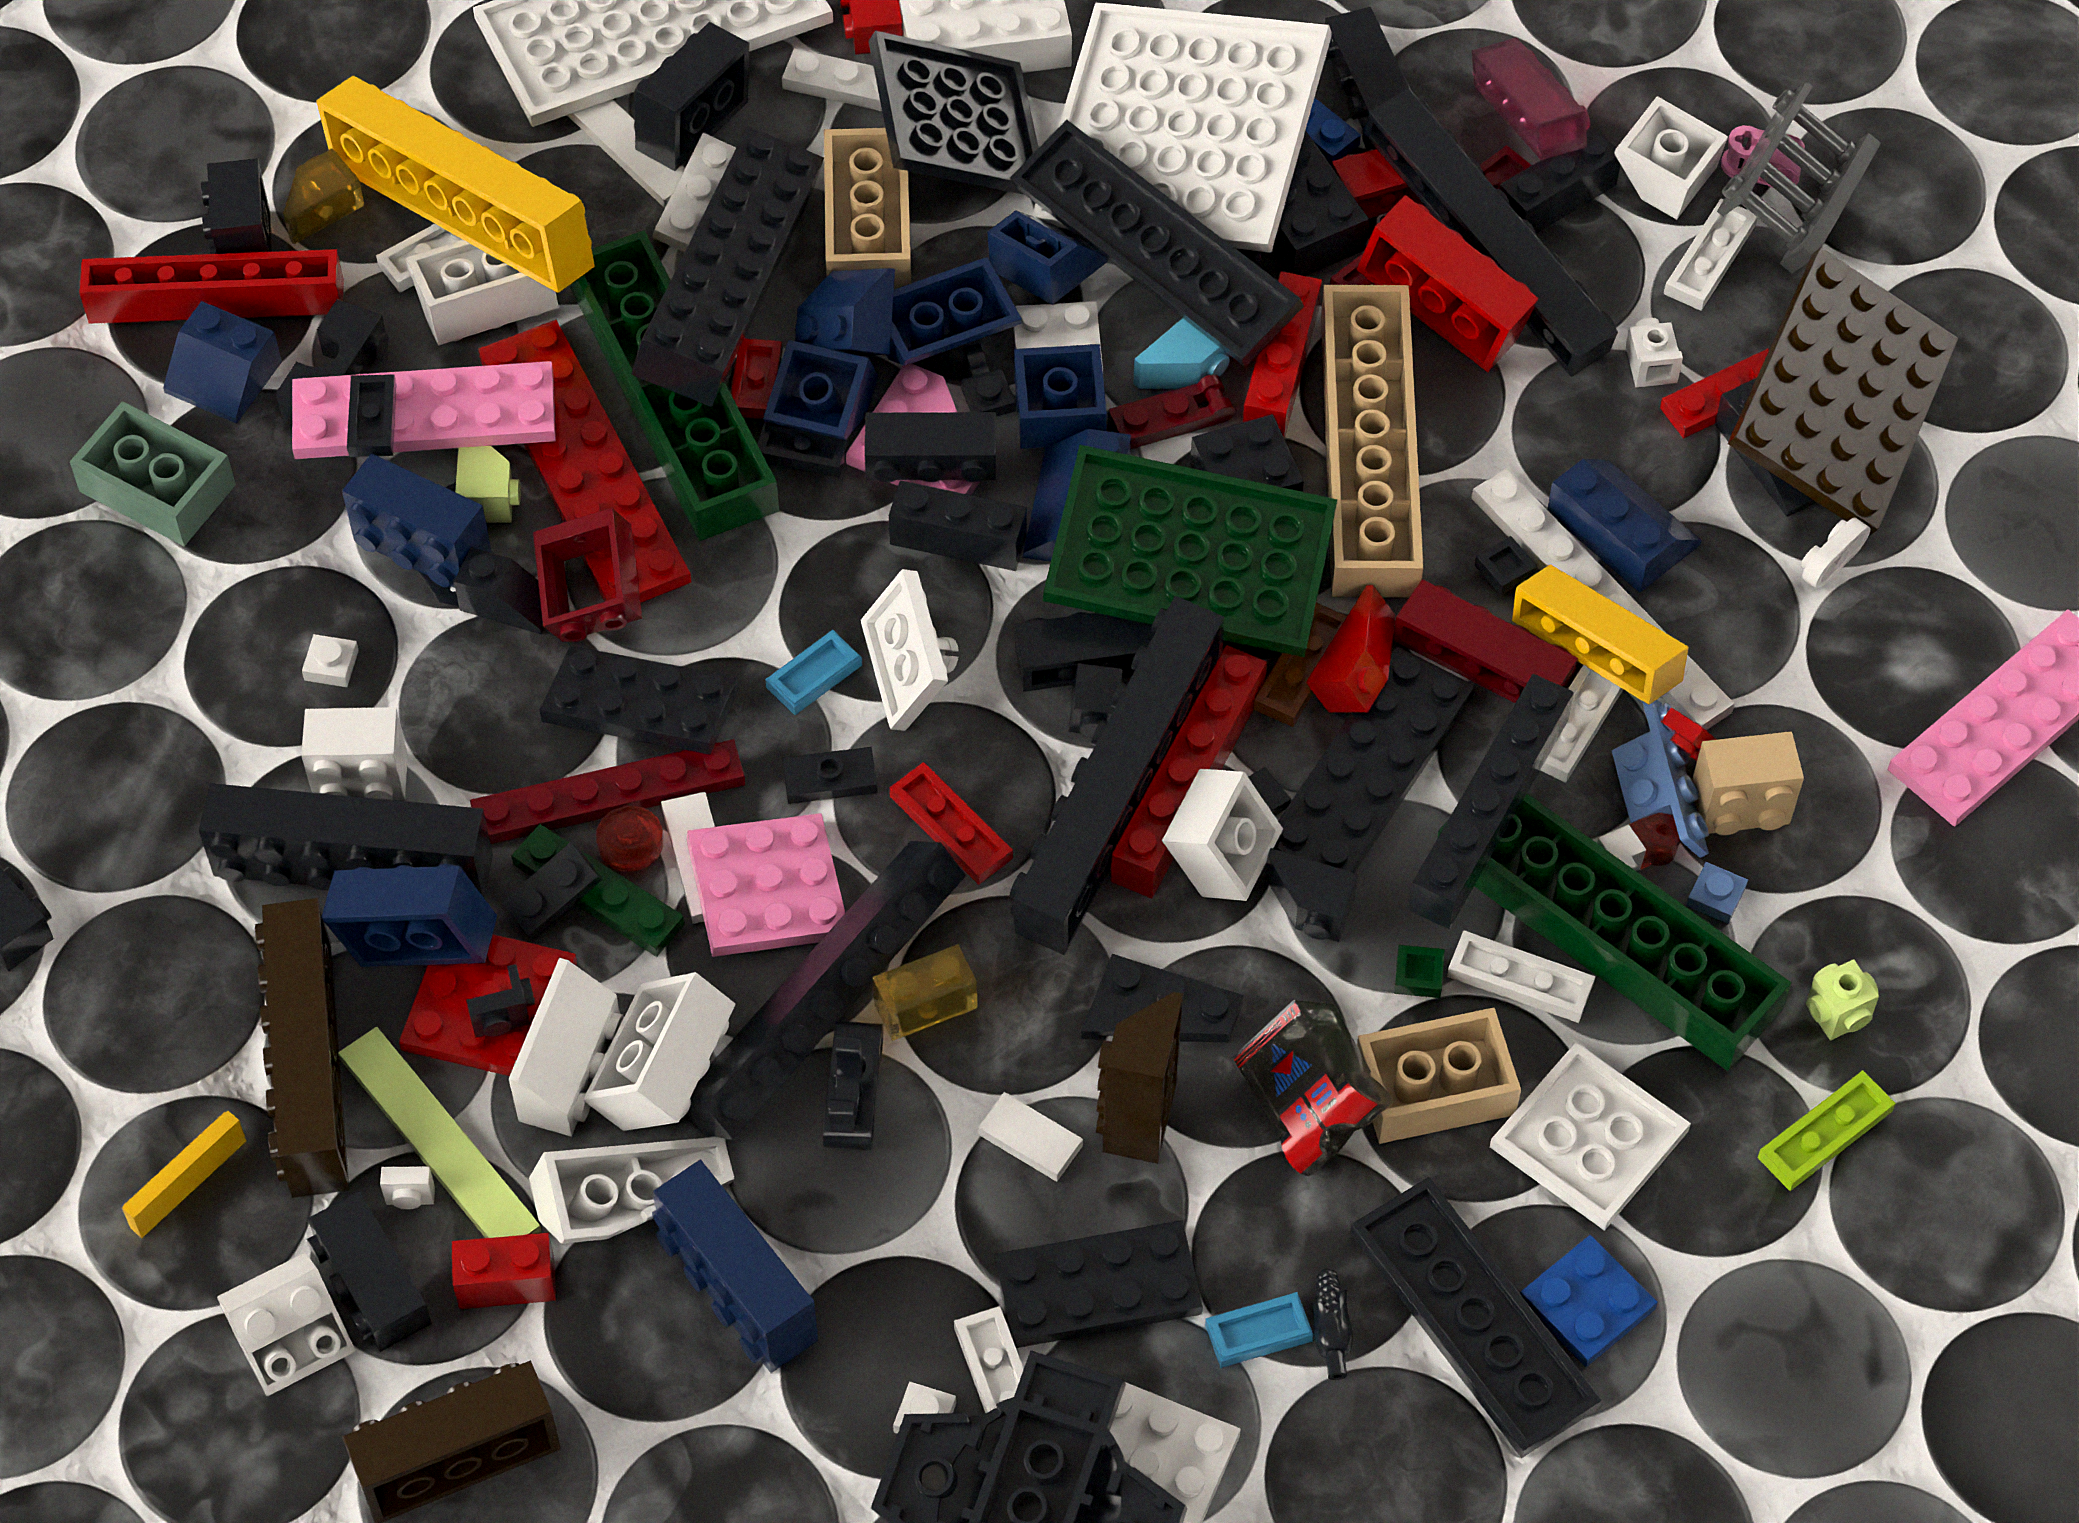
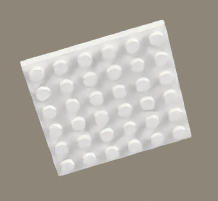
M1096 2L1059 127L1066 119L1234 248L1272 252L1332 36L1329 25ZM1035 204L1032 216L1058 228L1068 229L1038 204Z

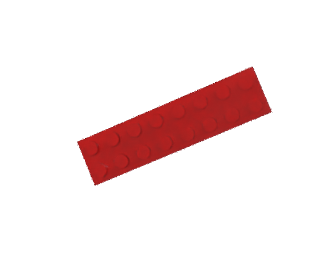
M557 319L479 348V357L483 366L552 361L556 441L523 444L563 522L613 508L631 524L640 602L692 583L689 569ZM611 547L581 556L604 602L617 598Z

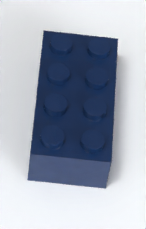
M701 1159L653 1190L656 1210L652 1212V1216L659 1227V1231L655 1234L660 1245L670 1257L677 1254L686 1266L683 1268V1271L695 1290L700 1292L705 1289L714 1300L711 1303V1307L715 1315L726 1328L731 1325L736 1328L742 1336L739 1339L740 1345L753 1363L756 1364L761 1360L769 1372L772 1373L818 1341L814 1300Z

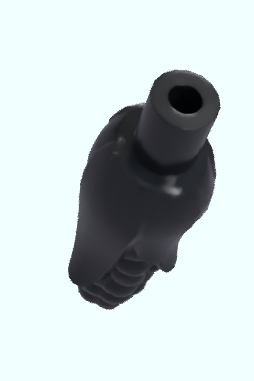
M1323 1269L1316 1277L1317 1290L1315 1295L1317 1299L1311 1303L1314 1312V1340L1320 1355L1326 1358L1328 1379L1342 1380L1347 1377L1345 1357L1351 1352L1353 1344V1332L1347 1308V1290H1341L1338 1275L1334 1270Z

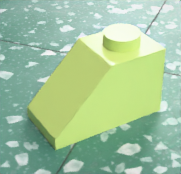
M492 446L458 448L455 492L483 505L486 523H511L512 505H520L521 490L520 480L512 479L510 462Z

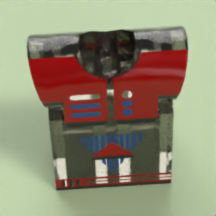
M1293 1000L1232 1057L1272 1125L1281 1130L1280 1141L1286 1159L1297 1172L1305 1176L1314 1175L1343 1148L1355 1131L1366 1128L1393 1102L1386 1088L1369 1076L1371 1070L1334 1003Z

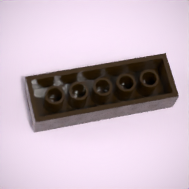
M318 898L262 905L263 923L255 924L257 948L259 952L262 951L263 964L258 965V980L261 993L265 992L266 1005L260 1006V1016L263 1033L268 1034L269 1047L263 1048L265 1073L266 1076H270L272 1088L266 1090L267 1112L269 1118H273L274 1132L268 1133L271 1160L276 1161L279 1182L287 1181L292 1198L350 1190L341 1068L338 1054L339 1041L332 947L326 924L321 919L322 909Z

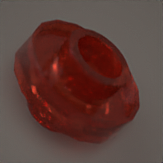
M623 806L612 810L602 818L597 827V849L601 858L610 867L615 869L637 871L646 868L658 859L663 849L664 835L659 819L649 810L639 806Z

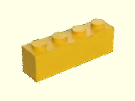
M1548 565L1516 587L1512 616L1514 623L1526 628L1529 632L1551 645L1562 646L1571 655L1577 657L1578 662L1648 705L1683 681L1689 648L1687 645L1553 565Z

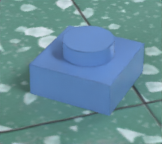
M1706 862L1688 897L1686 906L1729 924L1746 889L1748 879Z

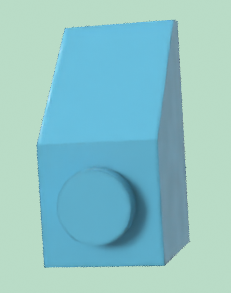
M1182 318L1134 359L1133 384L1139 389H1179L1197 384L1200 379L1208 375L1215 374L1220 377L1229 365V354Z

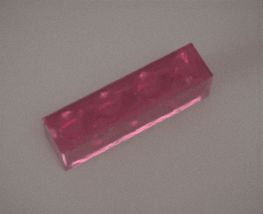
M1517 37L1472 50L1474 86L1540 160L1587 147L1586 130L1590 128V118L1587 109L1576 102L1568 88L1562 87L1554 78L1551 70L1545 68L1537 60L1534 52L1528 50Z

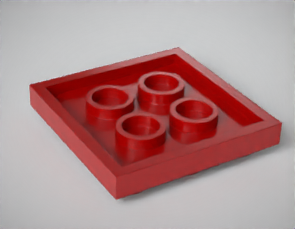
M492 934L485 963L428 965L399 1040L401 1051L510 1076L559 958L569 960L574 965H577L576 954ZM516 964L520 979L529 977L536 1005L527 1007L530 1024L513 1028L500 1036L490 1037L484 1035L475 1038L466 1000L512 989L507 966Z

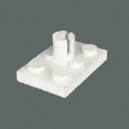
M902 569L860 621L889 727L891 730L906 731L948 682L947 673L954 670L958 657L946 656L945 651L957 652L958 645L953 638L937 637L927 607L926 594L922 589L918 572Z

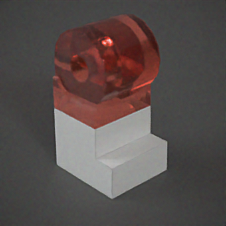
M1657 813L1599 837L1597 844L1635 871H1639L1650 865L1663 866L1669 864L1674 860L1681 840L1674 817L1665 813Z

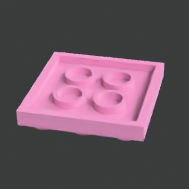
M822 813L687 831L686 840L712 957L819 943L845 914Z

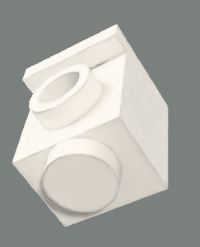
M1645 318L1638 321L1635 326L1629 327L1625 348L1635 387L1677 383L1683 356L1682 352L1678 350L1671 322L1659 323V320L1656 318Z

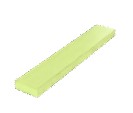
M375 1027L338 1052L342 1063L425 1165L430 1167L434 1176L485 1238L542 1233L541 1225L378 1027Z

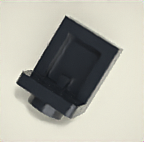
M516 964L507 966L512 989L466 1000L475 1038L484 1035L490 1037L500 1036L513 1028L530 1024L527 1007L536 1005L529 977L520 979Z

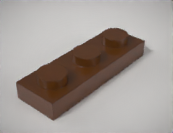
M1316 602L1305 657L1286 653L1281 654L1254 699L1253 710L1294 727L1313 695L1306 681L1347 617L1346 615Z

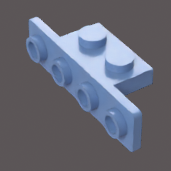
M1655 700L1650 705L1643 702L1650 731L1611 750L1630 823L1638 830H1641L1673 814L1681 842L1701 858L1709 854L1705 837L1709 835L1704 819L1697 812L1694 802L1699 796L1693 781L1686 773L1684 764L1688 763V756L1685 751L1670 741L1674 733L1661 723L1671 706L1668 703L1662 704L1658 700Z

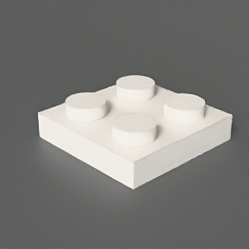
M1096 301L1015 306L1022 318V324L1013 327L1015 349L1100 344Z

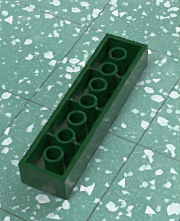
M645 230L593 248L592 254L595 267L570 284V289L699 542L779 512L777 481L725 382H723L713 406L710 407L631 375L641 340L671 281Z
M1528 793L1526 794L1474 887L1725 1070L1729 1071L1784 1009L1792 982ZM1446 823L1439 829V831H1438V837H1439L1440 833L1442 832V830H1443L1444 826L1446 825Z

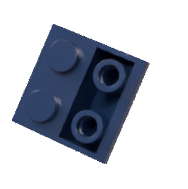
M1017 210L987 232L989 260L996 273L1051 305L1108 262V259L1087 243L1046 221Z

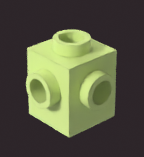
M1854 959L1840 966L1834 963L1822 968L1815 974L1806 1006L1809 1008L1812 1017L1819 1023L1831 1041L1848 1032L1860 1030L1872 1020V1015L1879 998L1878 988L1872 976L1867 972H1862Z

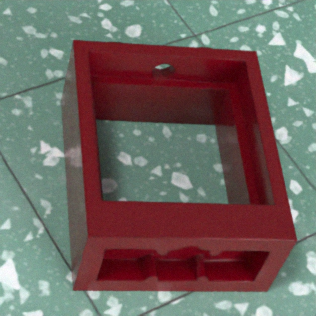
M606 509L533 532L543 627L560 641L578 642L585 639L589 634L602 630H618L624 628L629 622L642 619L632 526L615 509ZM611 547L617 598L570 612L564 561Z

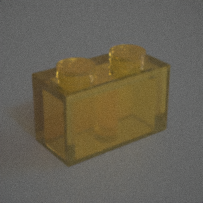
M959 944L872 977L874 1005L892 1041L977 1008V981Z

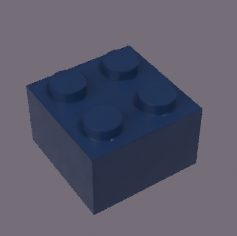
M1100 344L1014 349V382L1020 449L1048 447L1087 429L1106 431L1107 410Z

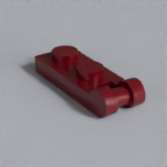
M1212 374L1203 377L1197 384L1108 409V420L1115 433L1131 435V449L1224 423L1234 416L1235 409L1231 400L1223 395L1225 388L1220 377ZM1208 401L1209 405L1207 407L1198 408L1197 404Z

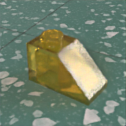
M333 148L319 156L310 158L296 169L283 212L288 236L293 244L364 206L359 179Z

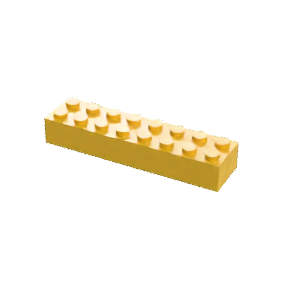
M351 76L316 100L332 165L335 168L557 293L595 267L591 249L592 241L588 235L584 215L585 207L582 200L575 194L560 189L551 184L547 179L538 177L522 168L518 163L505 159L494 153L487 146H482L472 141L461 132L450 129L436 121L432 116L419 112L408 106L404 101L397 100L381 91L375 85L368 84L355 76Z

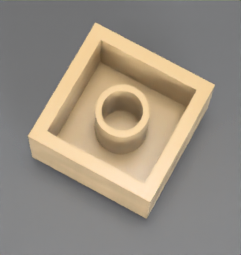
M1792 731L1702 741L1692 781L1699 796L1694 801L1696 809L1704 819L1709 833L1730 835L1739 830L1754 828L1775 830L1790 824L1804 780Z

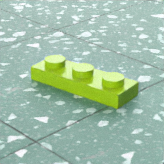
M1862 1070L1761 1148L1757 1158L1789 1191H1792L1892 1113L1896 1103Z

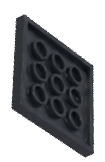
M875 31L868 42L893 168L1023 194L1013 185L1010 177L1039 146L1020 62Z

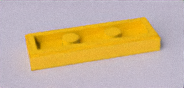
M224 1112L123 1205L122 1210L128 1224L137 1235L143 1238L247 1141L240 1120L231 1112Z

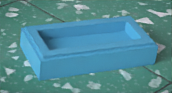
M831 630L766 678V688L787 709L796 715L861 667L862 657L834 630Z
M1298 1292L1212 1316L1205 1320V1326L1220 1368L1309 1343L1313 1340V1333Z

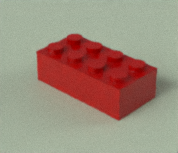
M1406 195L1375 226L1356 269L1375 285H1409L1410 312L1486 372H1489L1516 343L1539 299L1531 293L1524 283L1513 279L1500 269L1492 258L1482 255L1469 245L1457 231L1447 228L1433 217L1426 207L1415 203Z

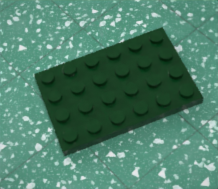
M1079 445L1042 601L1153 625L1161 608L1168 610L1174 597L1178 596L1223 616V640L1305 657L1338 499Z

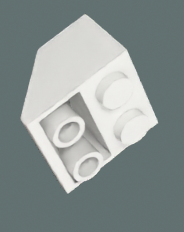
M306 1253L217 1296L228 1322L266 1396L355 1352V1348L318 1269Z

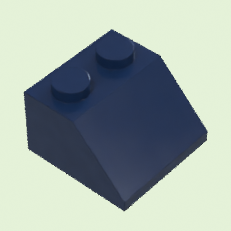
M895 269L832 271L797 308L795 341L857 356L890 355Z
M201 301L178 332L163 386L164 393L237 424L282 363L275 332Z
M788 340L763 420L769 423L846 440L864 419L865 413L868 411L878 375L869 358Z

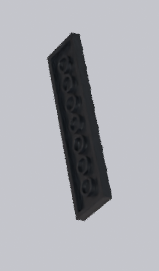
M1067 119L1010 177L1011 182L1018 190L1244 367L1304 307L1301 298Z

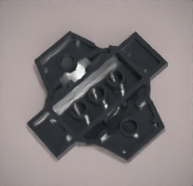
M1031 1350L1014 1397L997 1403V1408L985 1415L969 1416L967 1413L904 1414L871 1505V1509L888 1523H1183L1187 1512V1507L1184 1503L1138 1469L1126 1463L1116 1439L1110 1432L1126 1386L1124 1380Z

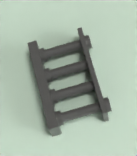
M1807 81L1793 92L1789 88L1786 89L1772 106L1776 110L1774 116L1740 173L1736 174L1722 190V194L1726 197L1717 210L1721 216H1725L1742 204L1786 241L1785 246L1788 250L1780 264L1792 274L1808 264L1811 255L1823 246L1881 144L1870 133L1855 143L1851 140L1846 142L1807 110L1802 104L1813 87ZM1793 120L1836 155L1834 160L1838 163L1834 169L1830 171L1786 134ZM1776 148L1819 183L1818 188L1821 190V193L1818 197L1813 199L1769 162ZM1759 177L1803 212L1801 217L1805 220L1802 226L1796 228L1752 191Z

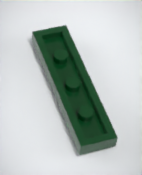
M539 824L511 855L513 865L532 876L568 845L569 842ZM582 851L603 880L576 902L575 905L658 957L685 925L684 915Z

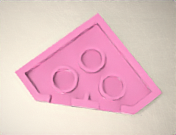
M911 363L901 368L873 413L957 412L944 377ZM865 425L846 453V464L864 472ZM896 480L890 483L898 486L900 480ZM901 480L972 495L979 482H968L966 480H939L937 482Z

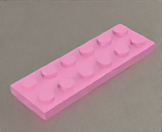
M552 361L358 374H395L397 389L393 452L556 441ZM352 375L292 379V450L295 459L349 456L347 451V432Z
M2066 610L1891 759L1887 770L1954 827L1957 826L2079 720V618L2070 610Z

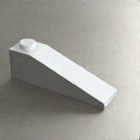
M710 1137L544 1152L529 1177L538 1220L561 1244L609 1239L653 1219L652 1212L656 1210L653 1190L700 1159L723 1187L732 1183L734 1175L724 1138Z

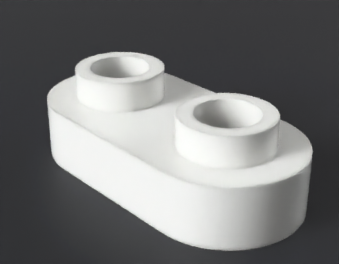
M1856 517L1848 522L1845 520L1838 522L1830 532L1828 541L1821 548L1817 545L1811 548L1802 560L1801 567L1804 569L1802 579L1816 589L1823 587L1861 549L1869 536L1870 527Z

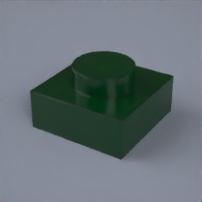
M1399 944L1394 994L1440 998L1445 949Z

